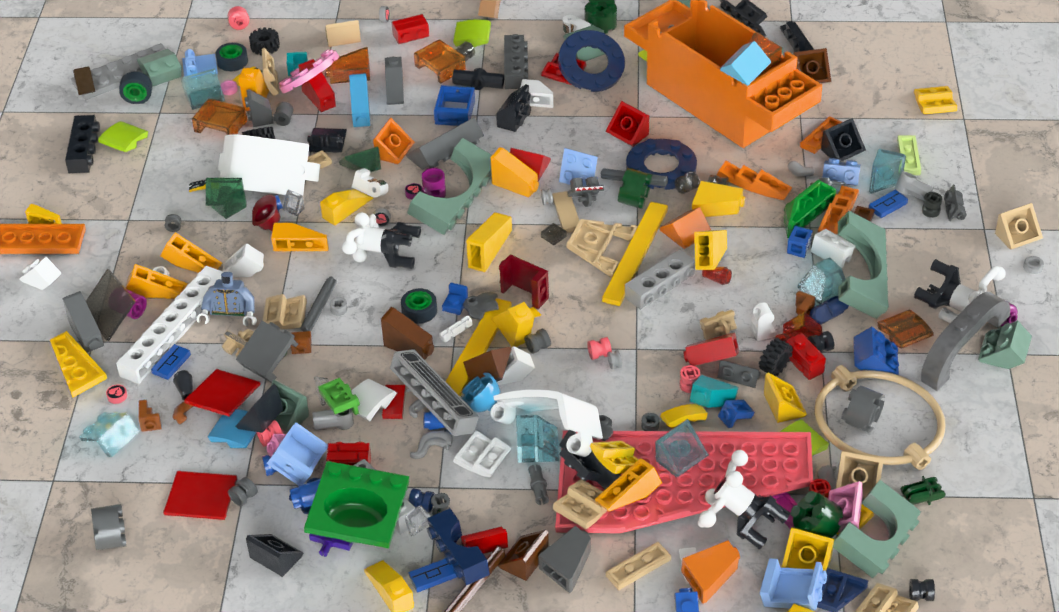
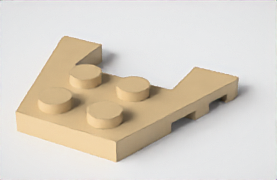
M580 219L567 242V248L608 276L613 277L619 261L602 255L613 236L631 241L638 226L624 227L621 223L606 225L603 221Z

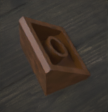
M827 48L793 53L797 57L796 69L819 83L832 82Z
M504 347L490 350L464 361L469 382L477 376L480 379L485 377L483 373H490L496 382L502 380L511 348Z
M545 529L520 536L498 564V567L527 581L539 565L538 555L549 547L548 531Z

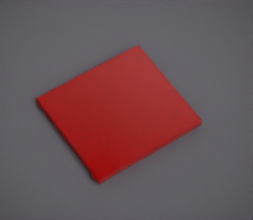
M216 369L184 400V403L229 417L261 384L260 381Z
M177 471L165 509L163 510L164 515L225 520L231 501L228 490L236 485L237 475Z

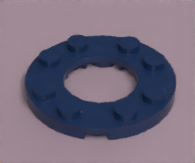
M583 30L570 35L563 42L559 51L558 65L564 78L573 86L579 89L591 90V92H600L613 87L620 80L625 68V57L619 44L610 36L599 31ZM587 46L600 49L607 57V68L597 74L583 71L576 62L577 52Z
M650 138L637 144L629 151L626 158V169L632 168L653 175L667 176L668 184L664 190L681 187L692 180L696 174L697 158L695 153L679 140ZM655 153L660 155L670 154L671 157H676L679 164L678 167L670 172L658 173L649 170L645 166L644 161L648 156H654ZM648 185L650 189H654V187L663 188V186Z

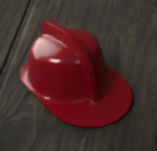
M266 195L260 198L253 207L252 224L259 226L263 230L273 231L274 223H278L281 217L277 209L275 196Z

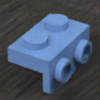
M829 158L828 161L825 160L822 178H830V180L858 185L861 164H857V161L847 160L845 163L839 162V159Z

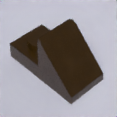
M90 67L74 69L73 73L78 94L83 95L96 92Z

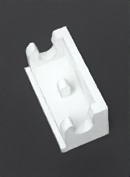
M824 229L815 234L811 252L841 269L844 267L845 261L850 262L856 245Z

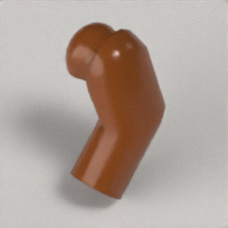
M182 402L174 409L173 419L178 424H182L187 420V416L184 413L193 406Z

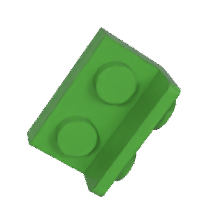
M341 378L318 386L319 393L335 415L352 408V412L355 415L359 414V399L356 394L352 395L349 385L344 384Z

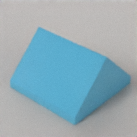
M753 41L743 45L720 68V71L748 86L771 63V60L757 43Z

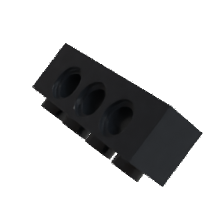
M95 115L74 116L65 158L68 174L90 173L91 165L94 164L93 154L96 153L95 143H98L97 132H100V123L96 121Z

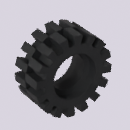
M263 27L262 30L258 28V31L254 30L253 33H250L249 42L253 53L255 52L257 55L260 53L262 56V49L265 48L269 53L273 54L274 51L276 52L280 48L279 35L275 29Z
M263 127L242 132V135L275 139L273 127Z
M779 338L770 341V345L766 346V350H763V355L760 356L759 368L766 373L769 372L774 376H778L780 372H783V368H786L787 362L790 361L789 357L792 356L791 352L793 351L792 346Z

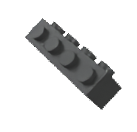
M504 35L505 89H519L522 79H528V41H524V35Z

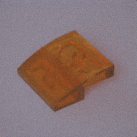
M910 309L877 322L878 329L888 334L890 341L894 342L900 349L934 336V332L928 324Z

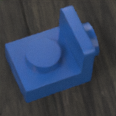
M450 283L449 294L442 304V311L460 315L464 309L463 303L468 298V287Z
M744 399L726 400L718 417L727 428H732L737 419H752L755 412Z

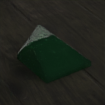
M374 147L345 156L339 161V164L355 171L364 168L370 172L380 170L379 148Z
M206 178V206L212 207L225 219L246 208L247 202L243 179Z

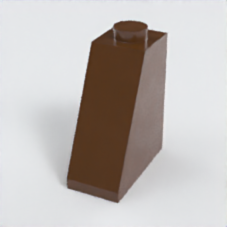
M390 307L381 318L383 344L385 347L397 352L415 350L424 360L433 353L432 335L397 309Z

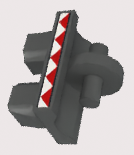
M597 177L585 179L587 186H583L582 178H573L570 181L571 189L567 192L568 197L581 196L578 197V201L583 202L585 207L591 206L592 201H596V196L592 195H598L599 191H604V185H599Z

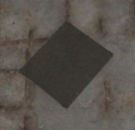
M109 269L103 274L86 300L92 316L106 341H110L136 302Z

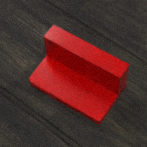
M501 526L461 536V543L463 547L478 546L483 554L492 552L496 547L505 549L508 548L507 531Z

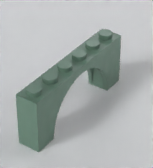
M462 138L454 148L450 160L455 162L466 174L469 189L463 194L451 198L433 197L419 191L410 202L407 214L445 235L448 230L454 228L457 222L456 219L462 218L465 212L464 209L471 206L474 196L476 198L479 196L482 190L481 187H486L492 175V155Z
M848 211L838 221V235L856 245L855 248L861 253L868 265L870 280L849 276L838 287V299L877 319L886 313L889 308L886 230Z

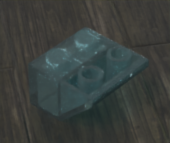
M215 68L182 77L183 90L192 110L225 101Z
M516 415L518 463L559 461L558 428L538 415Z

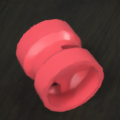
M608 337L601 338L599 341L591 340L587 342L591 360L598 359L602 355L608 357L607 353H612Z
M687 365L681 369L680 388L682 391L691 393L693 383L700 377L699 368Z
M273 420L263 433L256 432L261 444L265 447L270 442L273 434H283L278 422Z

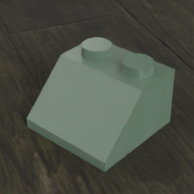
M169 49L137 59L143 74L151 79L152 87L181 77L182 67L175 53Z

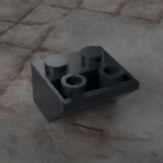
M525 84L509 95L496 113L497 127L516 132L523 125L525 118L531 113L529 85Z

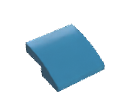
M236 409L229 417L222 415L207 436L211 442H227L230 448H247L256 432L241 430L235 426L248 411Z

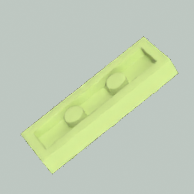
M898 135L897 144L901 170L912 175H921L916 135Z

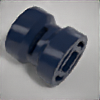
M413 488L409 496V502L415 507V510L421 508L423 512L430 513L433 508L431 498L435 493L431 491L424 493L420 489Z

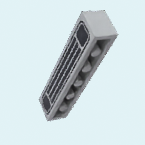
M415 350L394 352L390 369L453 436L474 433L479 416Z

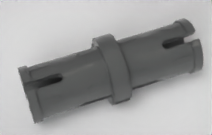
M536 464L537 471H535L534 465L528 468L531 478L530 486L534 491L536 503L541 505L540 498H542L544 505L549 502L546 491L547 482L543 478L541 466Z

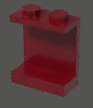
M511 254L501 261L499 265L501 293L504 294L512 285L532 294V307L539 310L549 299L548 271Z

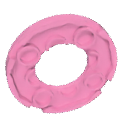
M328 49L320 54L321 57L313 63L314 67L309 70L307 68L299 72V68L293 70L290 73L291 77L279 82V88L282 93H287L293 87L296 88L330 66L333 63L332 59L335 61L339 58L336 50Z

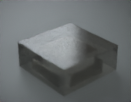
M555 223L541 231V238L552 245H556L567 237V231Z

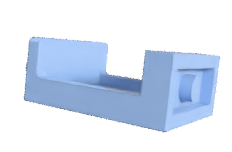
M294 423L267 464L299 486L304 484L311 476L314 467L327 450L328 444L298 423Z
M769 558L760 589L764 607L790 609L793 604H797L810 610H816L818 601L822 600V585L826 583L827 579L826 571H823L821 562H816L814 569L781 568L778 559Z

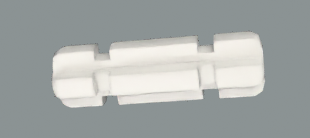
M469 316L463 317L461 321L455 322L447 330L445 329L440 332L439 338L443 342L449 341L451 337L454 338L463 332L465 328L467 329L472 326L473 320Z

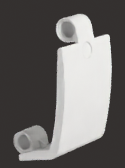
M238 134L225 135L223 153H220L218 171H221L219 188L303 197L305 180L319 181L320 164L307 162L308 144Z
M519 390L493 396L495 401L500 402L493 405L490 416L493 420L504 424H511L514 421L517 413L516 407L528 412L559 409L564 428L578 432L567 440L566 447L570 453L586 457L592 451L590 448V444L593 443L592 437L597 440L603 439L598 409L595 405L550 390Z

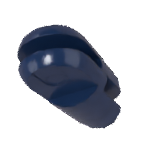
M838 296L831 297L810 311V320L817 325L824 324L848 309L849 305L839 301Z

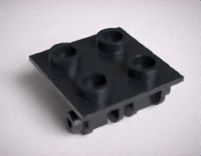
M313 128L311 136L307 137V142L309 143L308 152L323 150L324 152L342 153L347 129Z

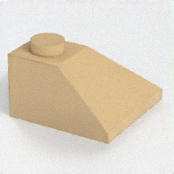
M841 451L836 488L860 481L862 483L863 499H865L875 484L881 480L884 459Z

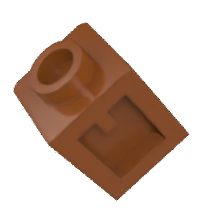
M802 291L796 293L795 306L797 307L798 323L805 324L810 317V311L815 307V296Z
M311 331L291 332L295 336L294 340L298 343L297 347L291 345L292 354L311 353Z
M139 400L141 432L161 430L160 415L158 413L153 414L152 407H148L147 400Z

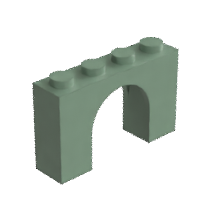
M881 480L870 490L862 504L884 521L888 529V540L878 541L872 539L849 522L838 534L833 546L834 549L871 578H874L878 573L883 574L890 565L887 561L889 558L893 560L900 551L897 548L898 545H903L910 535L907 532L909 530L913 531L920 521L917 518L921 513L918 508Z

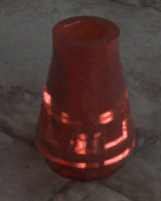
M716 267L714 270H703L702 276L724 285L730 283L732 271L727 267Z

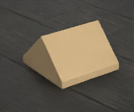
M358 20L325 26L329 47L361 42Z
M1032 203L998 215L995 234L1010 250L1043 238Z

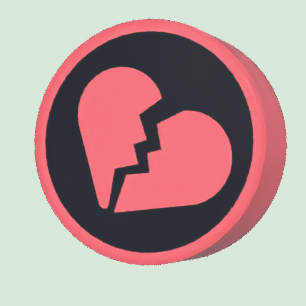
M123 385L109 387L106 391L107 399L113 404L122 403L127 398L126 388Z

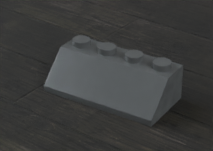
M474 117L406 154V156L422 170L427 167L429 169L435 168L439 165L438 161L443 160L445 162L451 159L454 148L462 138L476 145L484 134Z

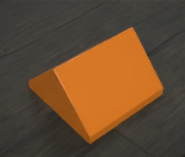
M392 118L388 119L373 139L375 159L399 164L415 142Z
M700 207L687 211L660 227L662 233L683 249L695 243L694 232L711 230Z

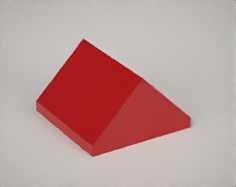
M621 101L605 132L634 147L649 135L650 116Z
M515 148L510 149V153L537 173L539 182L551 158Z

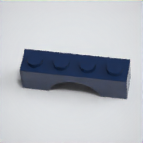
M451 508L427 518L429 524L427 533L430 539H435L439 552H444L448 565H453L458 579L462 578L464 583L469 585L490 575L487 559L478 546L463 547L456 544L458 539L461 538L462 532L460 522Z

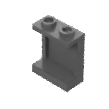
M261 321L236 360L246 369L272 383L277 378L273 371L290 346L297 347L298 343L294 340L295 336L285 330L283 333L276 324L272 322L267 324Z

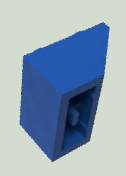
M871 326L853 337L854 365L859 370H876L899 375L898 347L894 342L889 341L882 332H878Z

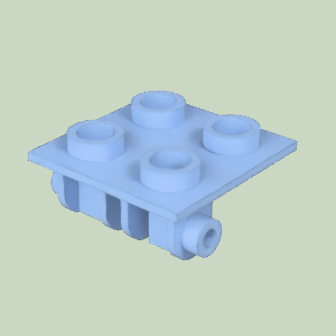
M187 49L185 51V58H182L184 79L218 75L215 54L195 56L193 50Z
M564 148L559 182L570 185V181L573 178H582L583 186H587L585 179L596 177L595 171L598 157Z

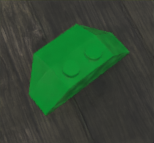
M817 180L791 202L787 203L784 208L787 238L790 237L795 226L804 228L827 210L829 204L833 202L837 189Z

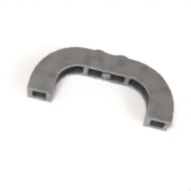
M984 292L977 296L944 329L934 342L923 364L921 382L938 391L949 380L951 364L960 349L986 322L999 328L1010 316L1009 303L991 292Z

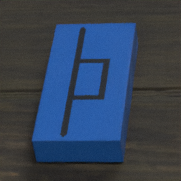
M893 190L870 203L868 208L874 209V214L883 218L908 204V198L897 190Z
M174 344L151 369L152 374L169 380L191 356L190 350Z
M446 559L408 572L417 593L457 578L453 565L449 566Z

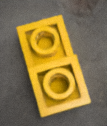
M686 404L666 410L661 413L660 418L668 427L676 429L678 427H687L688 420L693 422L706 420L708 412L701 405Z

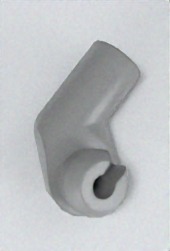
M791 161L788 164V169L797 177L814 175L813 167H803L797 161Z

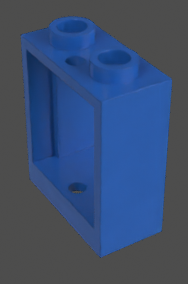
M441 85L434 108L435 124L459 126L470 120L475 104V88ZM445 102L468 103L466 109L444 107Z

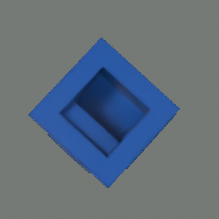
M795 226L788 239L787 254L805 258L812 242L813 230Z

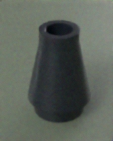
M186 370L176 372L173 383L179 391L182 400H185L193 392L192 375Z

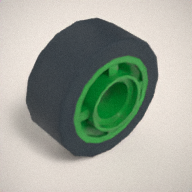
M226 43L221 45L215 52L217 65L224 71H238L243 69L248 63L246 47L240 43Z
M133 71L122 77L119 94L126 102L143 104L151 97L152 82L147 75Z
M423 288L407 291L401 298L402 314L416 324L432 320L437 314L436 296L430 290Z

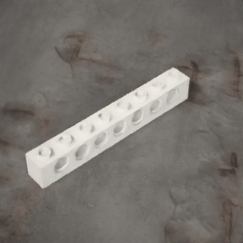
M205 266L169 307L131 345L130 349L119 358L116 365L121 378L136 384L141 383L150 373L153 366L196 322L197 316L202 313L201 306L205 293L210 286L215 284L216 280L221 279L222 271Z

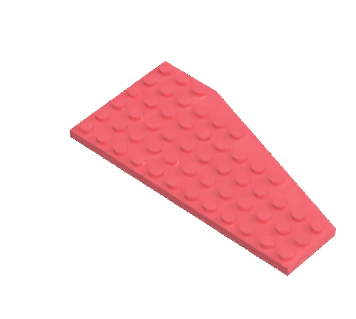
M563 431L562 439L568 431ZM613 431V435L606 441L597 440L592 437L593 443L623 441L634 447L633 456L638 459L642 458L655 468L662 484L643 499L612 511H606L588 529L582 528L556 512L555 529L556 533H567L576 526L581 531L587 533H624L700 514L712 506L706 502L705 493L709 489H716L725 478L731 456L736 450L745 451L748 461L744 466H737L735 471L741 473L743 477L742 485L757 496H773L809 487L810 482H813L811 432ZM562 457L560 460L557 500L567 495L568 487L581 479L577 476L578 472L575 469L568 467L564 463L565 459ZM586 481L601 491L605 490L596 481Z

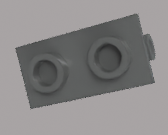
M953 184L944 195L946 212L950 222L953 218L964 220L967 216L963 206V194L956 190Z
M720 360L717 378L756 388L757 379L759 380L761 372L755 368Z

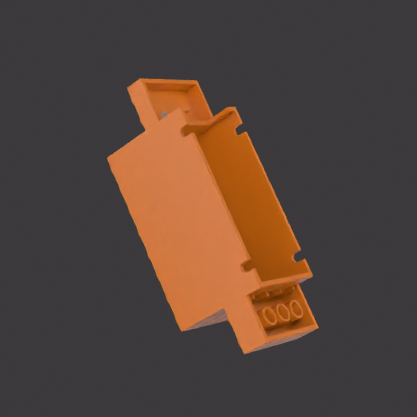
M669 0L624 25V37L647 51V85L742 148H745L767 133L773 132L821 102L822 84L796 69L797 57L786 51L783 56L782 47L717 7L711 5L709 10L705 0H690V8L678 0ZM755 41L771 60V63L748 86L720 71V68L743 45Z

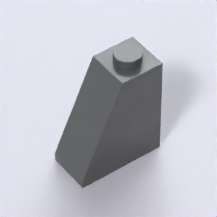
M81 291L63 297L69 324L83 349L88 353L103 347L104 343L101 332Z
M575 526L538 555L539 569L568 593L573 591L591 552V538L589 534Z

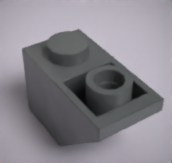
M250 89L246 90L245 104L246 108L249 107L250 109L247 111L248 121H252L253 127L274 124L269 100Z

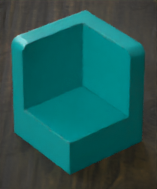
M307 52L287 53L288 76H291L290 73L293 70L299 68V64L308 61Z

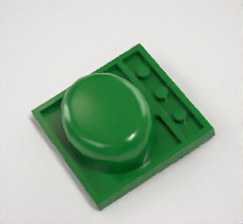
M327 461L304 526V533L336 538L349 543H362L389 549L409 485L410 476Z

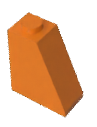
M729 540L682 558L681 572L694 592H698V598L702 604L706 603L738 569L740 554L738 549L733 547Z

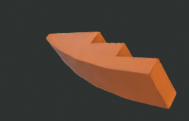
M728 161L724 162L717 173V176L736 186L779 200H785L792 189L791 186L762 169L757 173L745 165L740 169Z
M841 186L833 202L827 208L818 228V233L827 229L836 235L838 234V221L848 211L852 210L859 195V190Z

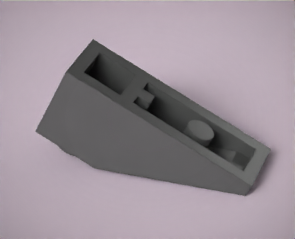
M402 57L385 58L387 105L404 104Z

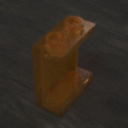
M440 39L414 53L415 67L418 69L424 66L437 74L440 84L453 77L454 69L466 70L465 56Z
M209 98L192 118L194 132L201 133L206 127L225 132L227 135L238 134L239 130L247 122L245 107Z

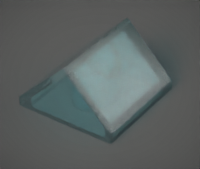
M878 149L872 166L869 189L871 194L896 185L901 172L904 171L905 154Z
M688 419L655 441L656 461L675 477H679L709 455Z

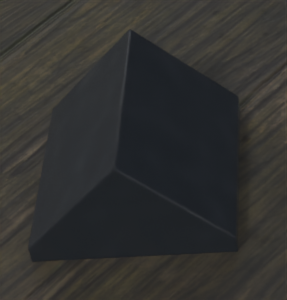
M853 118L823 131L821 151L829 158L839 159V162H842L866 151Z
M274 383L235 427L241 430L263 433L281 413L283 406L278 388Z
M272 534L247 535L246 537L249 557L281 577L304 554Z

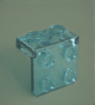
M104 412L97 417V421L93 425H89L83 430V434L79 438L81 441H97L107 457H113L140 431L127 412Z

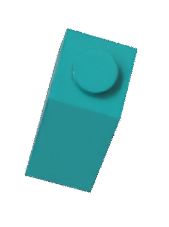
M700 375L693 383L689 402L707 408L723 407L726 400H736L739 387Z

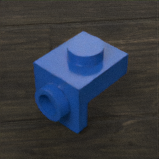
M681 588L679 593L674 594L676 612H699L698 592H692V588Z

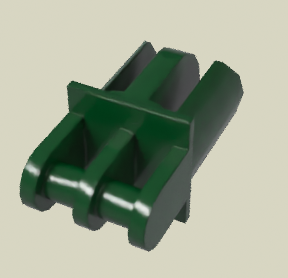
M922 476V481L904 485L900 488L904 498L912 505L926 501L928 505H931L932 501L942 499L946 495L945 491L941 490L942 486L937 483L938 479L936 477L925 479Z

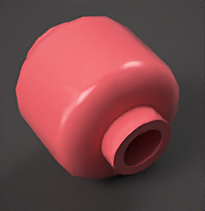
M235 6L229 10L227 18L230 26L236 30L245 29L249 24L247 11L241 6Z

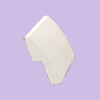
M371 379L363 381L351 391L352 395L356 394L360 402V406H358L359 414L357 415L368 421L372 420L380 407L386 409L397 394L394 390Z
M476 430L454 457L453 462L471 472L490 478L512 448L496 437L490 440Z

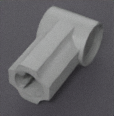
M902 171L894 189L900 193L910 194L924 200L925 194L933 192L934 187L917 180L916 176Z
M352 408L336 415L332 410L312 412L315 430L336 426L341 430H347L354 424Z

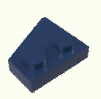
M827 568L826 583L821 588L822 600L818 601L817 608L838 612L867 589L869 580Z

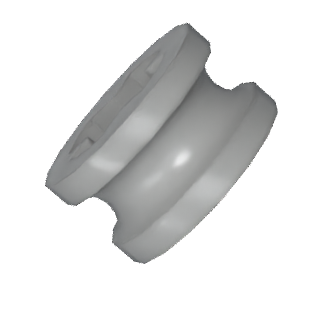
M548 188L547 191L541 189L543 205H546V203L553 204L551 188Z
M342 297L333 298L330 301L331 313L336 316L344 315L347 312V301Z
M616 350L615 353L608 352L610 368L615 369L616 366L621 368L622 359L619 351Z

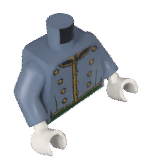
M223 272L221 279L216 280L215 284L210 286L205 293L201 306L202 313L197 316V322L200 323L201 316H205V324L210 321V317L207 314L210 312V315L245 316L243 318L245 326H248L249 318L252 320V325H255L257 319L253 316V313H255L254 296L245 287L242 280H233L232 272Z

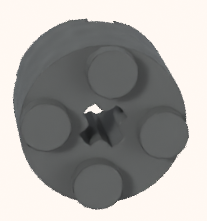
M862 385L856 390L852 389L848 397L850 401L849 406L844 409L841 419L851 426L870 433L874 428L871 427L872 422L877 423L883 410L885 401L881 399L885 398V395Z
M122 505L92 508L91 514L96 550L125 547V534H121L125 533L124 520L119 518L123 517Z

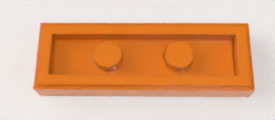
M829 116L800 142V147L815 154L821 149L823 131L842 123V121Z

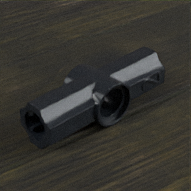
M476 68L474 71L454 69L452 77L453 84L467 85L475 88V90H481L483 87L503 89L505 80L504 74L488 73L482 68Z

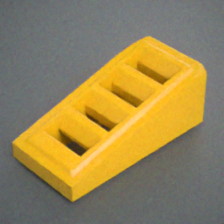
M30 204L25 211L28 224H62L60 215L38 205Z

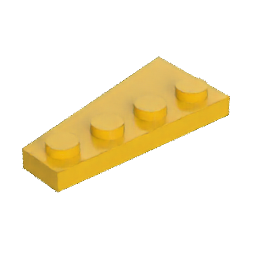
M67 331L50 339L51 346L72 397L107 379L106 373Z

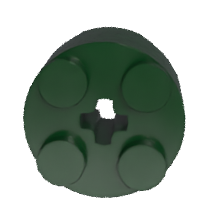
M589 0L584 8V20L604 30V34L608 33L610 29L613 31L617 27V6L615 1Z
M627 168L622 179V187L619 189L618 202L643 209L645 204L644 197L648 198L650 192L648 184L650 185L653 174Z
M809 491L798 505L792 508L791 516L793 517V525L796 529L833 538L840 529L838 523L840 518L843 519V512L841 507L820 493Z

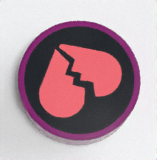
M417 183L407 185L405 187V196L413 200L419 191L423 192L422 186Z

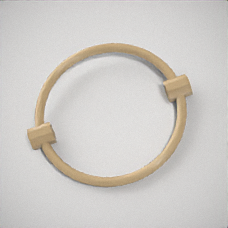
M843 365L837 366L831 373L833 380L829 381L821 389L815 401V418L825 437L841 451L884 459L883 465L911 463L918 470L924 469L931 461L929 454L940 445L945 434L944 414L934 397L917 383L893 373L876 370L850 372ZM876 378L892 381L913 390L930 405L936 416L937 431L933 440L925 448L922 449L919 444L912 443L904 450V456L885 457L868 454L847 445L829 429L823 416L824 400L829 392L838 385L842 390H851L856 385L857 379Z

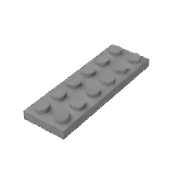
M160 43L92 69L91 75L96 92L83 94L82 97L88 100L119 88L120 81L125 74L133 71L143 73L137 62L138 58L165 50L166 48ZM72 77V84L77 89L75 78Z

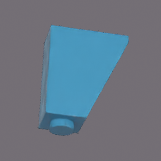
M366 73L349 75L353 127L371 126Z

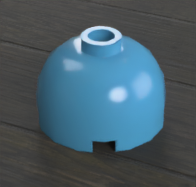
M483 373L485 377L481 379L478 376L475 377L462 390L464 394L462 399L474 412L491 411L493 405L497 403L493 396L500 394V388L490 373Z

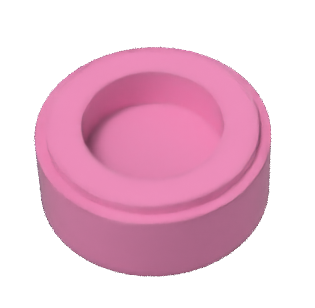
M226 80L220 85L221 92L224 95H233L238 91L237 83L233 80Z

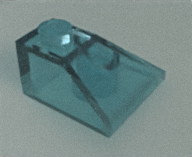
M829 257L814 264L800 281L797 288L804 293L815 296V305L817 306L831 297L838 296V287L846 278L842 268Z

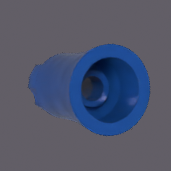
M321 479L290 489L294 509L312 506Z

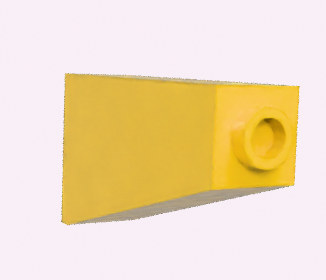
M494 212L466 240L468 268L486 272L512 231L511 216Z

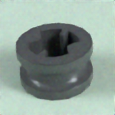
M176 214L168 215L165 218L164 225L166 230L170 232L179 231L181 229V217Z
M655 413L644 414L641 419L642 429L644 431H657L659 429V416Z

